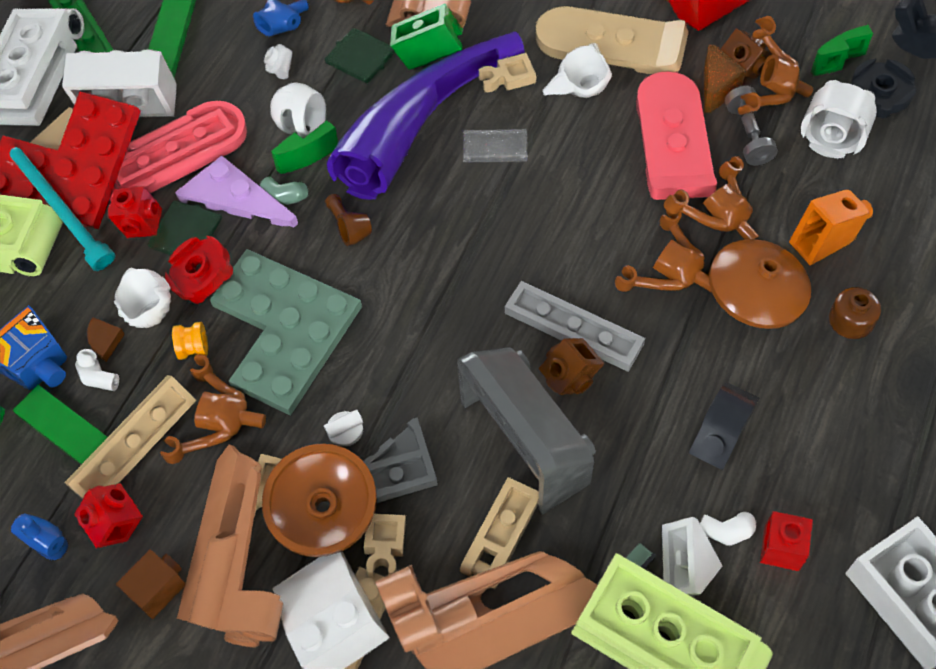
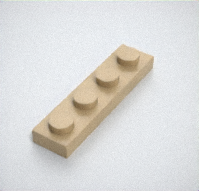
M167 375L64 483L82 499L85 493L95 486L119 484L195 403L196 399L173 376Z

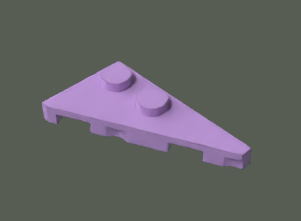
M220 156L175 192L178 200L182 203L187 204L188 200L204 203L207 209L215 211L224 210L228 214L252 219L254 215L268 218L271 224L279 226H291L294 228L298 224L297 217L223 156Z

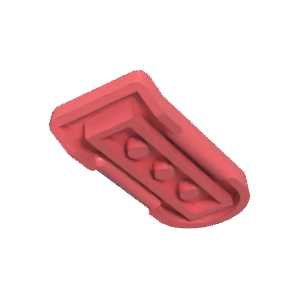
M659 72L650 75L640 84L636 101L650 195L653 199L664 200L669 195L674 196L678 190L682 189L688 193L689 198L709 197L716 191L717 181L713 171L699 89L690 78L680 73Z
M210 101L188 110L186 115L131 141L109 200L112 201L114 189L130 188L132 186H145L149 193H152L214 162L220 156L224 157L241 146L247 135V126L243 113L231 103Z

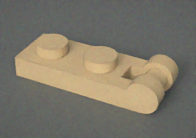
M507 477L461 564V573L471 577L473 574L477 575L509 562L538 506L539 491ZM484 551L495 556L491 565L480 560Z

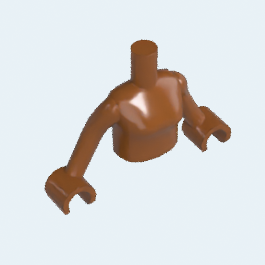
M765 16L755 21L761 29L753 31V37L755 39L761 38L772 54L763 65L760 79L761 84L772 90L775 94L759 96L757 93L751 92L741 95L740 98L746 103V105L738 107V113L741 115L757 111L760 106L788 103L792 100L795 93L806 98L813 93L812 86L799 80L800 68L798 62L783 52L770 36L776 30L775 21L771 16Z
M738 156L732 157L729 162H724L719 169L720 176L727 180L728 184L715 191L703 202L712 216L688 205L689 195L682 189L678 190L674 196L669 195L664 202V208L670 214L675 215L681 212L697 222L719 231L730 232L736 229L743 239H757L759 237L747 222L751 217L753 209L746 198L742 196L736 176L744 168V163Z
M666 211L668 216L662 215L660 218V226L666 231H671L677 242L671 240L653 268L669 279L639 277L636 270L629 265L624 266L622 269L623 276L629 280H625L621 276H617L615 279L616 288L622 292L630 291L633 287L678 291L688 288L695 282L712 293L709 275L702 271L705 256L690 243L678 225L682 216L681 212L674 215Z
M196 355L194 357L195 362L204 367L200 370L190 369V372L197 381H207L221 394L203 392L197 405L194 422L197 428L213 430L216 433L184 443H180L173 436L166 437V444L170 447H175L173 452H160L163 459L169 464L179 463L186 453L228 441L239 432L242 425L264 428L266 415L246 411L247 402L245 401L244 394L213 374L212 366L204 355Z

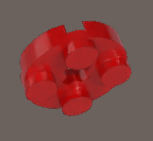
M206 236L208 239L202 240L194 237L183 242L172 253L168 261L172 265L169 274L165 272V279L171 288L170 290L180 298L190 300L195 304L202 303L207 296L215 292L233 273L228 250L212 236ZM198 264L202 265L200 269L196 271L195 267Z

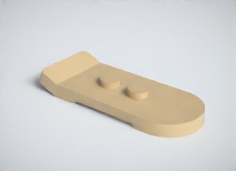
M575 7L553 8L545 12L536 24L537 45L545 54L564 60L566 55L574 49L596 43L608 65L632 68L636 72L646 74L678 72L681 68L688 37V29L683 20L662 22Z

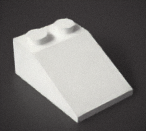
M342 551L317 558L273 588L274 594L279 595L280 600L283 602L282 623L286 636L303 669H345L390 638Z

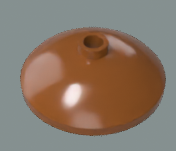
M743 239L732 242L717 253L710 267L709 284L713 296L729 315L744 324L765 329L784 327L796 321L809 304L811 283L805 268L794 255L774 243L759 239Z
M332 444L308 445L285 456L270 473L262 495L263 516L273 536L287 549L297 554L311 557L333 555L356 543L370 526L377 504L375 482L366 464L353 452ZM321 502H329L328 510L324 512L317 510Z

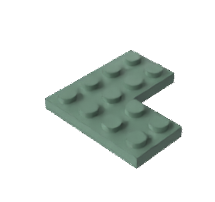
M246 249L233 267L232 276L224 281L210 298L213 307L264 330L230 378L229 383L231 387L291 416L362 308L361 300Z

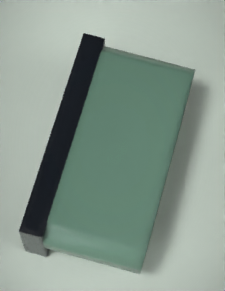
M639 543L626 559L646 570L655 560L656 555Z

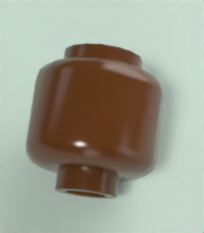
M861 287L844 289L837 295L830 310V325L835 332L845 338L860 339L866 337L872 332L880 317L881 304L878 298L869 290Z

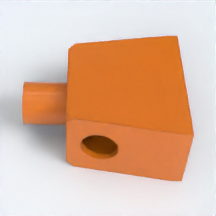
M847 189L811 200L789 243L809 265H812L849 245L855 239L865 221L872 217L873 208L867 200H859Z

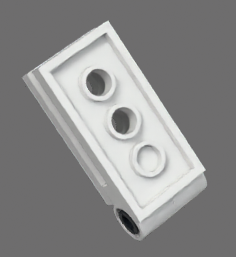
M13 9L0 34V125L40 126L64 75L66 53L75 52L77 45L74 40L80 39L83 35L84 21L77 9Z

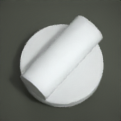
M281 44L275 48L271 47L264 58L266 71L271 74L275 73L280 79L288 78L292 51Z
M357 409L352 412L344 411L332 416L328 424L324 425V428L331 442L338 446H350L361 438L363 421Z

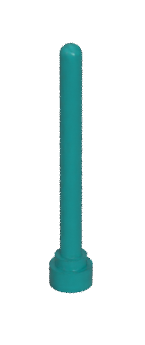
M12 148L10 150V157L85 248V260L94 271H100L109 266L116 257L111 248L106 243L95 241L20 148Z

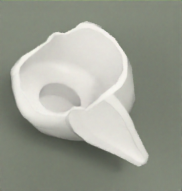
M592 43L588 46L578 47L568 53L559 66L558 74L543 89L544 95L571 93L578 97L589 98L602 92L612 75L610 67L599 51L598 45Z

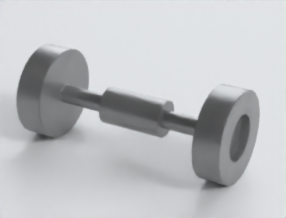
M741 86L730 91L725 97L728 111L732 114H739L738 107L746 105L740 96L751 92L756 93L755 89L751 86ZM744 114L741 118L747 136L753 140L743 150L746 162L754 166L765 164L775 158L778 153L775 141L768 137L759 138L760 130L754 114Z

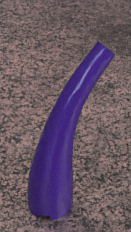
M517 32L508 33L456 52L421 70L374 103L354 122L328 158L327 170L332 180L336 181L339 178L349 187L347 193L361 199H376L378 194L385 193L406 157L417 133L435 108L458 88L478 77L480 68L485 66L497 68V60L525 53L519 34Z

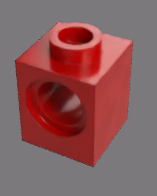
M773 511L764 527L760 563L799 571L809 557L813 519Z

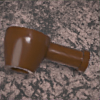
M331 194L326 198L325 204L334 214L340 236L346 246L354 245L371 234L372 227L367 214L347 212L338 194Z

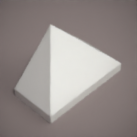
M690 517L662 525L663 580L689 596L700 595L721 569L722 564L698 519Z

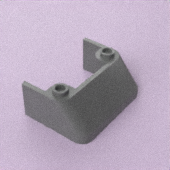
M510 347L473 351L457 360L461 404L464 408H467L480 400L539 480L538 510L542 515L591 484L594 465L593 454L596 453L593 443L587 435H580L530 371V363L522 351L518 350L516 352Z

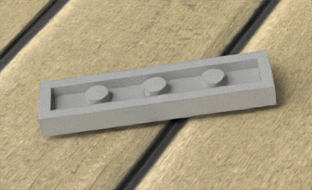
M523 281L519 283L505 305V314L557 339L584 338L600 359L627 372L630 371L644 346V337Z

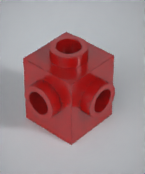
M145 186L114 189L112 201L108 207V217L126 238L157 235L162 208Z
M121 483L108 486L99 485L89 489L74 514L96 548L128 541L143 517Z

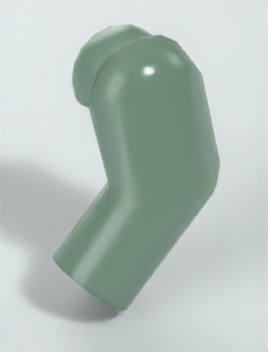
M266 177L260 183V187L283 206L300 202L308 196V188L302 182H290L280 185L273 178Z

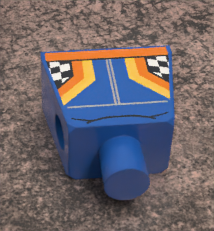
M28 305L0 329V373L28 390L34 389L42 381L49 387H56L63 382L66 372L60 366L66 361L67 356L35 311Z

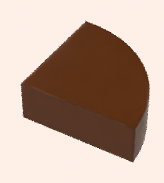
M92 317L87 328V339L96 355L107 362L125 334L121 328Z

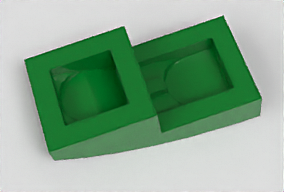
M865 25L846 31L824 44L817 51L811 70L812 75L817 76L840 71L846 59L866 55L873 36L870 26Z
M326 120L304 139L294 132L271 151L276 170L280 174L292 172L311 165L332 153L338 144L336 128Z

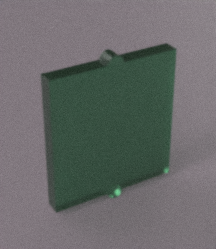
M352 28L341 41L336 42V47L324 60L326 64L368 83L379 70L385 68L384 64L392 57L395 51L389 44Z
M173 200L158 226L157 235H153L147 245L150 249L169 254L171 257L176 248L186 240L194 237L202 240L208 239L206 236H212L222 216L221 214L201 209L200 205L191 206Z

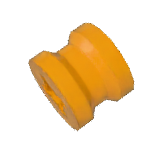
M195 322L192 327L186 328L182 325L173 326L172 340L178 360L187 359L192 354L208 355V341L203 322Z

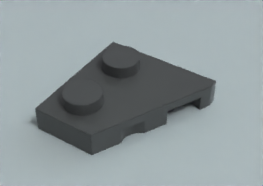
M418 417L411 419L407 423L408 427L395 439L389 438L380 446L375 455L368 456L363 461L375 482L377 503L438 485Z

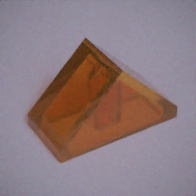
M708 45L704 63V113H711L724 104L727 94L743 85L746 73L742 66L715 45Z

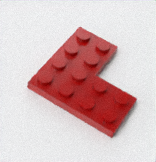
M79 91L58 150L3 135L0 142V195L42 200L44 205L50 206L10 157V150L12 148H20L82 225L99 230L141 110L134 105Z

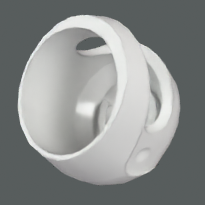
M290 83L277 90L272 98L270 106L271 117L277 127L287 134H293L297 131L298 135L304 139L326 120V104L323 96L305 84ZM306 126L310 127L309 132L307 131Z

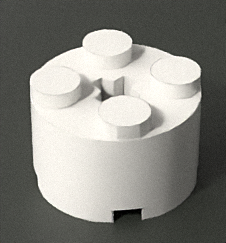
M837 80L826 82L813 96L801 124V134L803 138L806 136L810 141L809 147L815 152L830 158H844L845 154L854 151V154L860 152L867 141L876 117L874 94L852 84L840 83Z

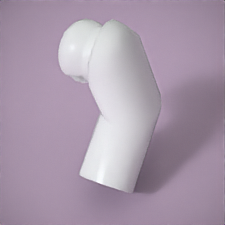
M84 349L78 352L75 366L83 384L115 391L118 388L119 375L102 371L99 361L96 359V353L93 350Z
M741 512L736 517L723 523L704 514L700 523L706 536L728 546L750 538L756 530V520L748 512Z

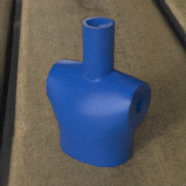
M269 0L262 10L254 12V23L258 30L266 36L295 30L301 22L299 13L308 10V3L306 0H299L286 5L278 0Z
M21 514L12 524L11 532L47 559H60L67 551L68 542L61 530L45 519L29 514Z

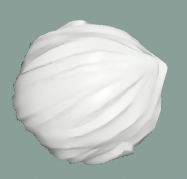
M129 268L124 273L116 290L114 301L119 309L118 315L124 318V322H128L129 326H135L136 328H149L161 322L169 311L171 294L169 292L171 288L166 279L149 269Z

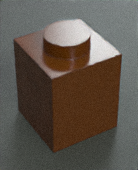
M151 549L116 583L152 620L185 587L184 581L178 575L182 568L168 554L160 558Z

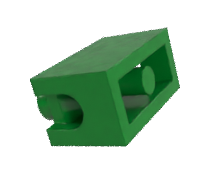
M446 3L393 24L390 46L407 69L411 70L462 50V43L457 36L462 34L463 29Z

